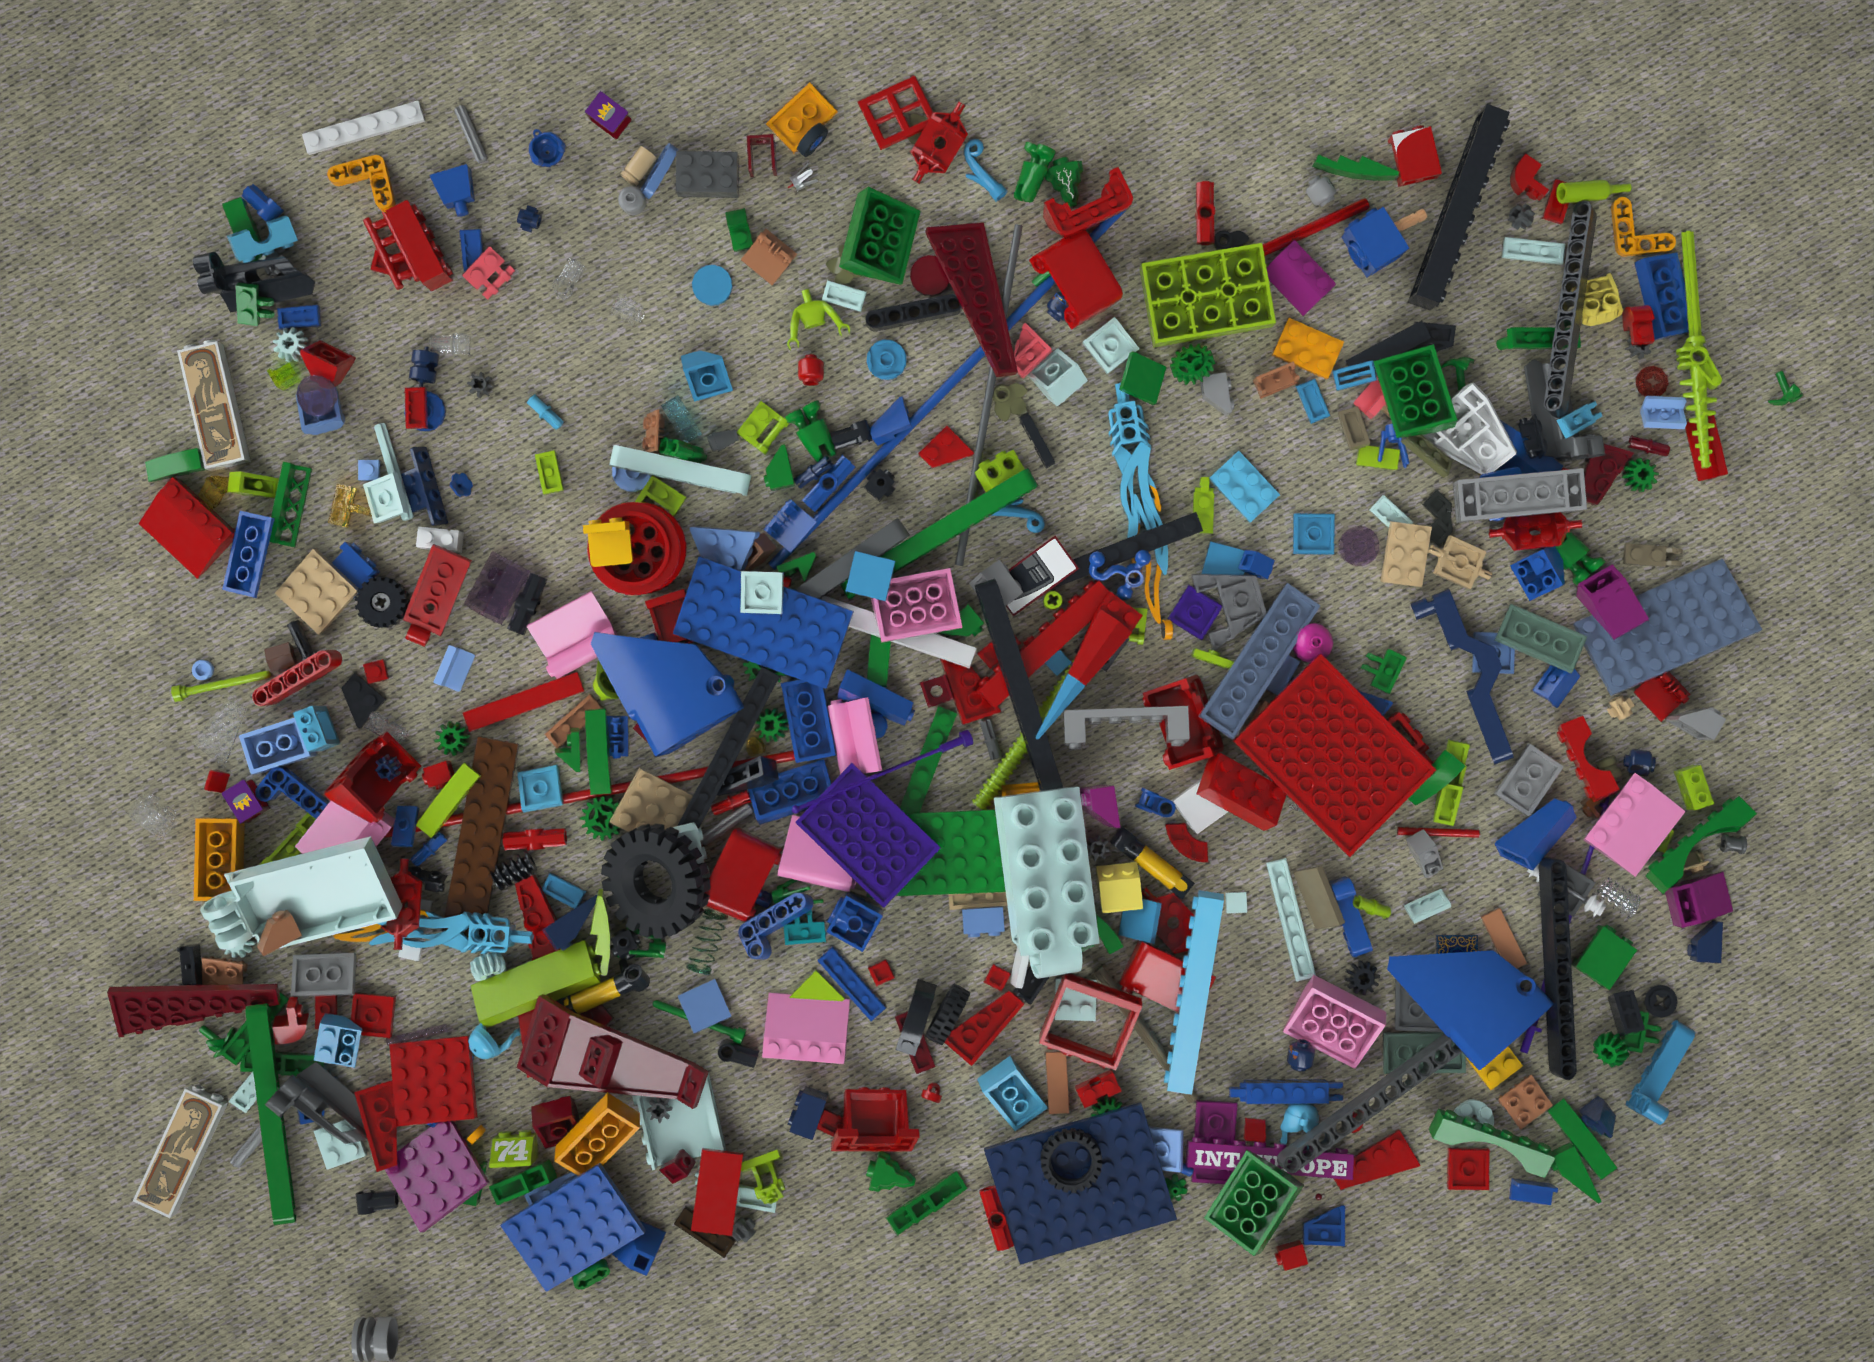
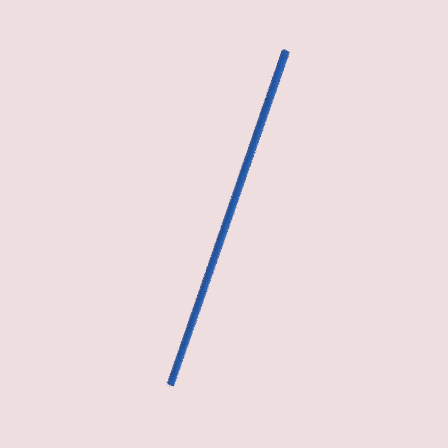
M1125 211L1102 221L1089 234L1093 242L1095 243ZM1051 275L1006 319L1008 331L1055 284ZM981 346L909 418L912 428L895 434L896 438L886 442L816 513L813 519L818 523L801 543L985 356ZM783 547L768 564L776 570V566L781 565L792 553Z

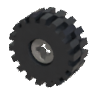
M381 576L368 579L369 582L361 584L363 587L362 589L358 588L357 593L359 595L358 597L355 596V601H357L355 609L359 610L358 616L363 618L365 623L378 628H391L393 625H398L400 620H403L410 600L407 597L409 594L404 590L405 587L394 579ZM380 597L387 600L384 603V608L377 605L380 602Z

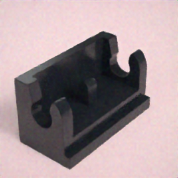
M200 944L177 947V952L180 953L182 984L180 985H202Z
M1030 965L1026 971L1022 989L1015 988L1013 992L1031 1005L1049 977L1037 979Z
M1634 990L1613 993L1608 996L1617 1033L1620 1034V1037L1645 1030Z

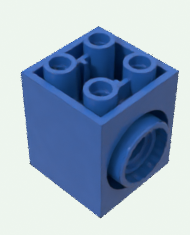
M1375 207L1367 212L1361 221L1359 218L1352 221L1344 229L1345 233L1341 237L1348 248L1351 259L1362 270L1366 278L1399 259L1409 249V246L1384 207L1379 210Z
M847 892L844 898L840 897L827 920L830 923L827 933L863 952L882 919L884 910L852 892Z

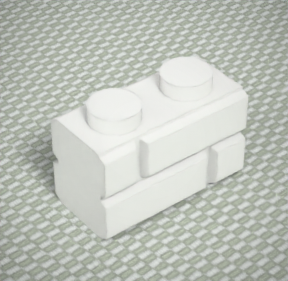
M418 527L416 547L430 550L432 545L436 544L452 552L462 553L464 533L458 530Z

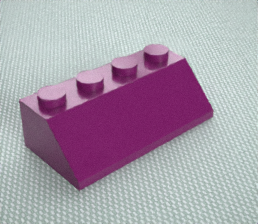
M1111 785L1081 787L1082 810L1105 826L1121 828L1115 787Z

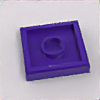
M1188 585L1167 620L1170 619L1172 623L1202 641L1221 611L1222 605L1202 592L1196 593L1195 588Z

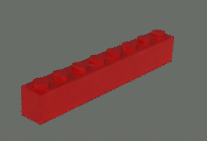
M1091 580L1084 585V591L1079 596L1078 594L1072 596L1068 600L1069 605L1067 607L1058 609L1053 614L1055 618L1049 623L1047 621L1038 628L1039 632L1035 636L1030 635L1023 641L1024 646L1019 651L1028 678L1093 619L1097 608L1109 592L1099 580L1094 582ZM999 664L993 669L994 673L990 677L985 676L978 682L979 687L976 689L993 708H996L1009 696Z

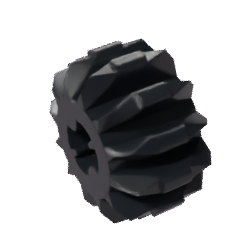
M1358 960V967L1351 963L1350 965L1353 970L1346 969L1345 971L1350 974V976L1344 978L1345 981L1350 982L1347 987L1349 989L1354 988L1353 993L1355 994L1361 991L1362 995H1366L1367 989L1371 993L1374 992L1371 986H1379V983L1374 981V979L1380 978L1379 974H1374L1377 968L1375 966L1371 967V963L1368 961L1364 964L1362 960ZM1364 973L1365 981L1358 978L1360 974L1363 975Z

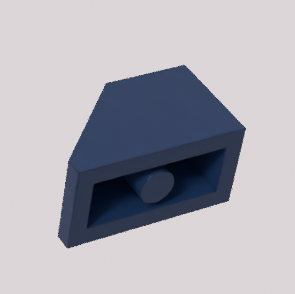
M1712 920L1691 939V944L1687 947V954L1690 960L1695 962L1721 963L1723 922Z

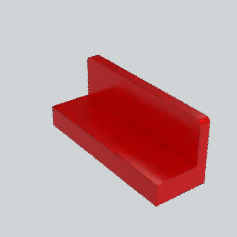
M1714 415L1708 416V423L1715 424L1714 428L1708 429V436H1713V441H1709V449H1712V454H1709V462H1711L1709 468H1702L1701 461H1698L1700 450L1695 448V444L1699 443L1698 436L1692 435V431L1697 430L1696 423L1687 422L1685 427L1698 481L1728 474Z

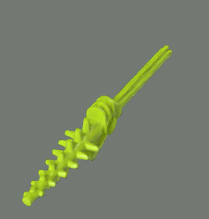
M1686 231L1681 233L1689 338L1686 339L1682 348L1676 349V355H1678L1676 361L1679 362V365H1677L1678 370H1690L1691 379L1682 380L1679 384L1692 386L1693 392L1683 393V398L1694 399V405L1686 406V410L1695 411L1696 417L1690 418L1689 423H1696L1697 430L1692 431V435L1698 436L1699 443L1695 444V448L1700 450L1698 461H1701L1702 468H1709L1711 466L1709 454H1712V449H1709V441H1713V436H1708V429L1714 428L1715 424L1708 423V416L1715 415L1716 411L1707 410V404L1717 402V398L1707 397V388L1711 390L1716 389L1721 384L1722 378L1704 346L1706 340L1701 332L1694 232ZM1693 355H1699L1701 362L1695 361Z

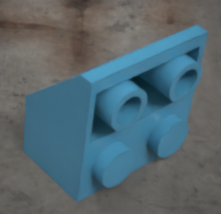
M325 1013L319 1025L314 1061L355 1068L362 1028L347 1017Z

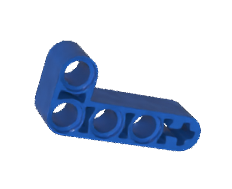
M286 767L271 769L255 790L258 800L264 802L275 800L283 792L315 819L330 802ZM279 771H282L284 774L282 781L277 779ZM294 784H298L300 787L298 794L293 792ZM266 787H269L271 790L269 797H266L264 794ZM311 796H313L316 800V803L313 807L309 804V798Z
M1344 876L1330 881V886L1345 921L1340 926H1343V935L1351 956L1354 958L1373 951L1359 909L1353 906L1356 891L1351 879Z
M794 893L743 923L738 930V934L748 956L758 960L768 959L772 949L766 936L809 912L813 907V898L808 894ZM784 908H786L787 914L785 917L782 916V910ZM767 918H769L770 924L768 927H766L765 921ZM750 928L753 929V934L751 937L748 934ZM759 946H761L762 949L760 955L757 954V948Z

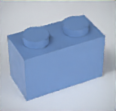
M1003 906L962 909L963 932L968 934V937H980V933H988V936L1001 935L1000 932H1005Z

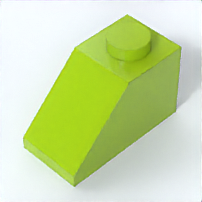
M230 472L227 492L275 498L279 478L246 472Z

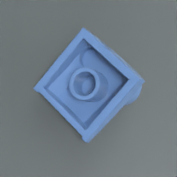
M337 387L332 389L323 388L296 395L301 430L304 434L318 435L337 430L344 425L345 416L341 410Z

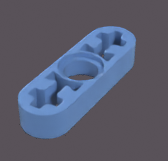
M670 143L663 149L640 189L647 199L653 196L676 157L678 148Z

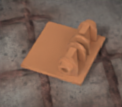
M765 228L742 257L741 261L773 286L797 256V253Z
M659 409L644 417L643 428L646 429V437L643 438L642 447L645 449V452L661 455L659 451L661 440L658 439H663L664 436H658V433H664V430L659 429H664L665 418H663V414H659Z
M210 956V958L203 957L202 985L243 984V971H247L248 964L244 963V961L232 962V959L226 961V958L219 959L214 958V956Z
M1532 1075L1525 1076L1523 1081L1515 1084V1087L1510 1088V1091L1503 1096L1500 1095L1498 1100L1520 1130L1553 1106Z

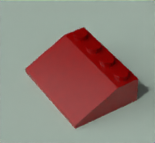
M174 477L158 492L139 522L143 529L197 579L233 542L235 530L182 480Z

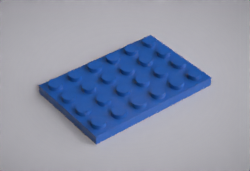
M601 1163L503 1221L500 1225L546 1292L643 1235L646 1231Z

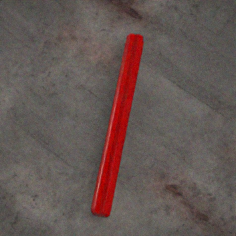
M1366 198L1263 244L1264 256L1290 245L1294 240L1296 242L1369 209L1370 204Z

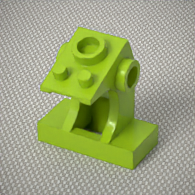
M775 1150L742 1162L741 1172L753 1171L757 1182V1187L754 1188L757 1199H761L764 1204L775 1203L778 1199L784 1197L783 1190H785L783 1179L778 1177L774 1161L783 1158L780 1150ZM771 1172L773 1184L764 1187L761 1175Z

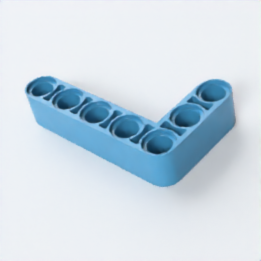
M1677 1020L1672 1022L1673 1026L1670 1031L1667 1030L1661 1041L1663 1042L1661 1047L1656 1049L1651 1058L1650 1066L1647 1065L1641 1075L1640 1083H1637L1631 1093L1632 1097L1629 1101H1626L1628 1108L1658 1125L1665 1122L1669 1109L1657 1101L1695 1037L1694 1030Z

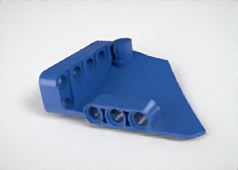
M594 632L591 646L627 714L638 723L655 757L664 756L676 751L744 708L742 701L734 690L733 678L730 675H723L696 644ZM720 680L723 681V689L720 687Z
M1494 950L1389 956L1387 970L1478 1070H1481L1554 1004L1532 978L1524 975ZM1523 980H1528L1531 984L1527 992L1522 991L1520 988V983Z

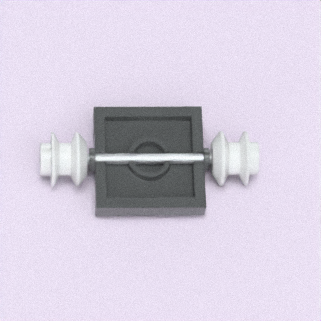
M1538 864L1533 871L1527 870L1530 873L1529 877L1535 876L1537 878V883L1539 882ZM1566 864L1569 915L1574 917L1583 903L1585 904V912L1591 910L1593 917L1596 914L1600 916L1606 908V905L1603 904L1605 900L1601 902L1596 900L1597 895L1588 897L1596 882Z

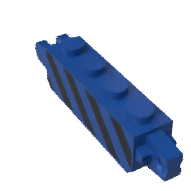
M1252 1079L1240 1082V1087H1229V1096L1240 1097V1102H1246V1104L1329 1103V1101H1342L1343 1095L1329 1094V1088H1343V1082H1327L1325 1079Z

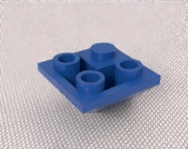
M1555 546L1541 548L1510 565L1529 601L1565 584L1563 559Z
M640 1221L646 1229L645 1233L617 1249L612 1255L627 1268L647 1276L666 1232Z

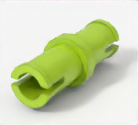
M1358 895L1353 900L1355 908L1362 909L1369 915H1377L1384 919L1391 915V908L1380 904L1375 899H1367Z

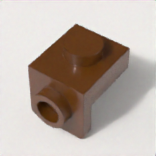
M1586 797L1580 802L1583 806L1581 808L1582 812L1588 818H1600L1601 815L1594 806L1603 799L1593 802L1592 798Z

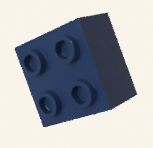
M805 1086L804 1091L799 1090L794 1104L798 1108L797 1110H792L787 1124L791 1126L789 1132L813 1140L828 1094Z

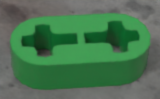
M601 1259L572 1276L574 1287L582 1290L608 1276L610 1268L607 1260Z

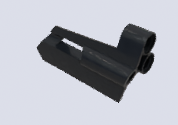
M216 252L193 257V266L196 272L200 274L197 279L199 290L203 294H220L230 313L237 311L235 286L237 283L259 285V296L272 298L274 303L313 295L315 281L305 272L295 268L286 257L225 266ZM276 266L285 274L284 276L261 280L257 270Z

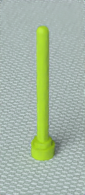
M262 671L192 687L172 686L171 694L175 702H180L188 698L189 695L268 679L271 677L270 671Z

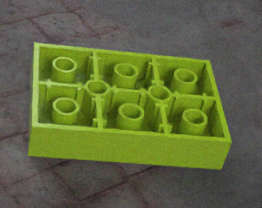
M1262 243L1141 263L1139 271L1153 348L1272 328L1276 324Z

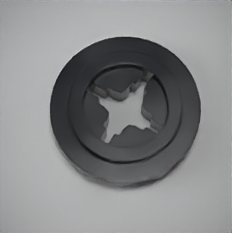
M1658 984L1657 986L1650 987V990L1645 993V1000L1643 1002L1650 1014L1655 1017L1664 1018L1675 1011L1677 996L1670 987ZM1656 995L1661 998L1665 997L1663 1000L1664 1007L1659 1004L1655 1005L1658 1001Z

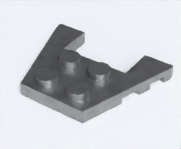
M1191 575L1196 593L1216 587L1218 589L1228 626L1208 632L1213 651L1219 649L1225 642L1230 641L1244 629L1246 630L1267 614L1255 575Z

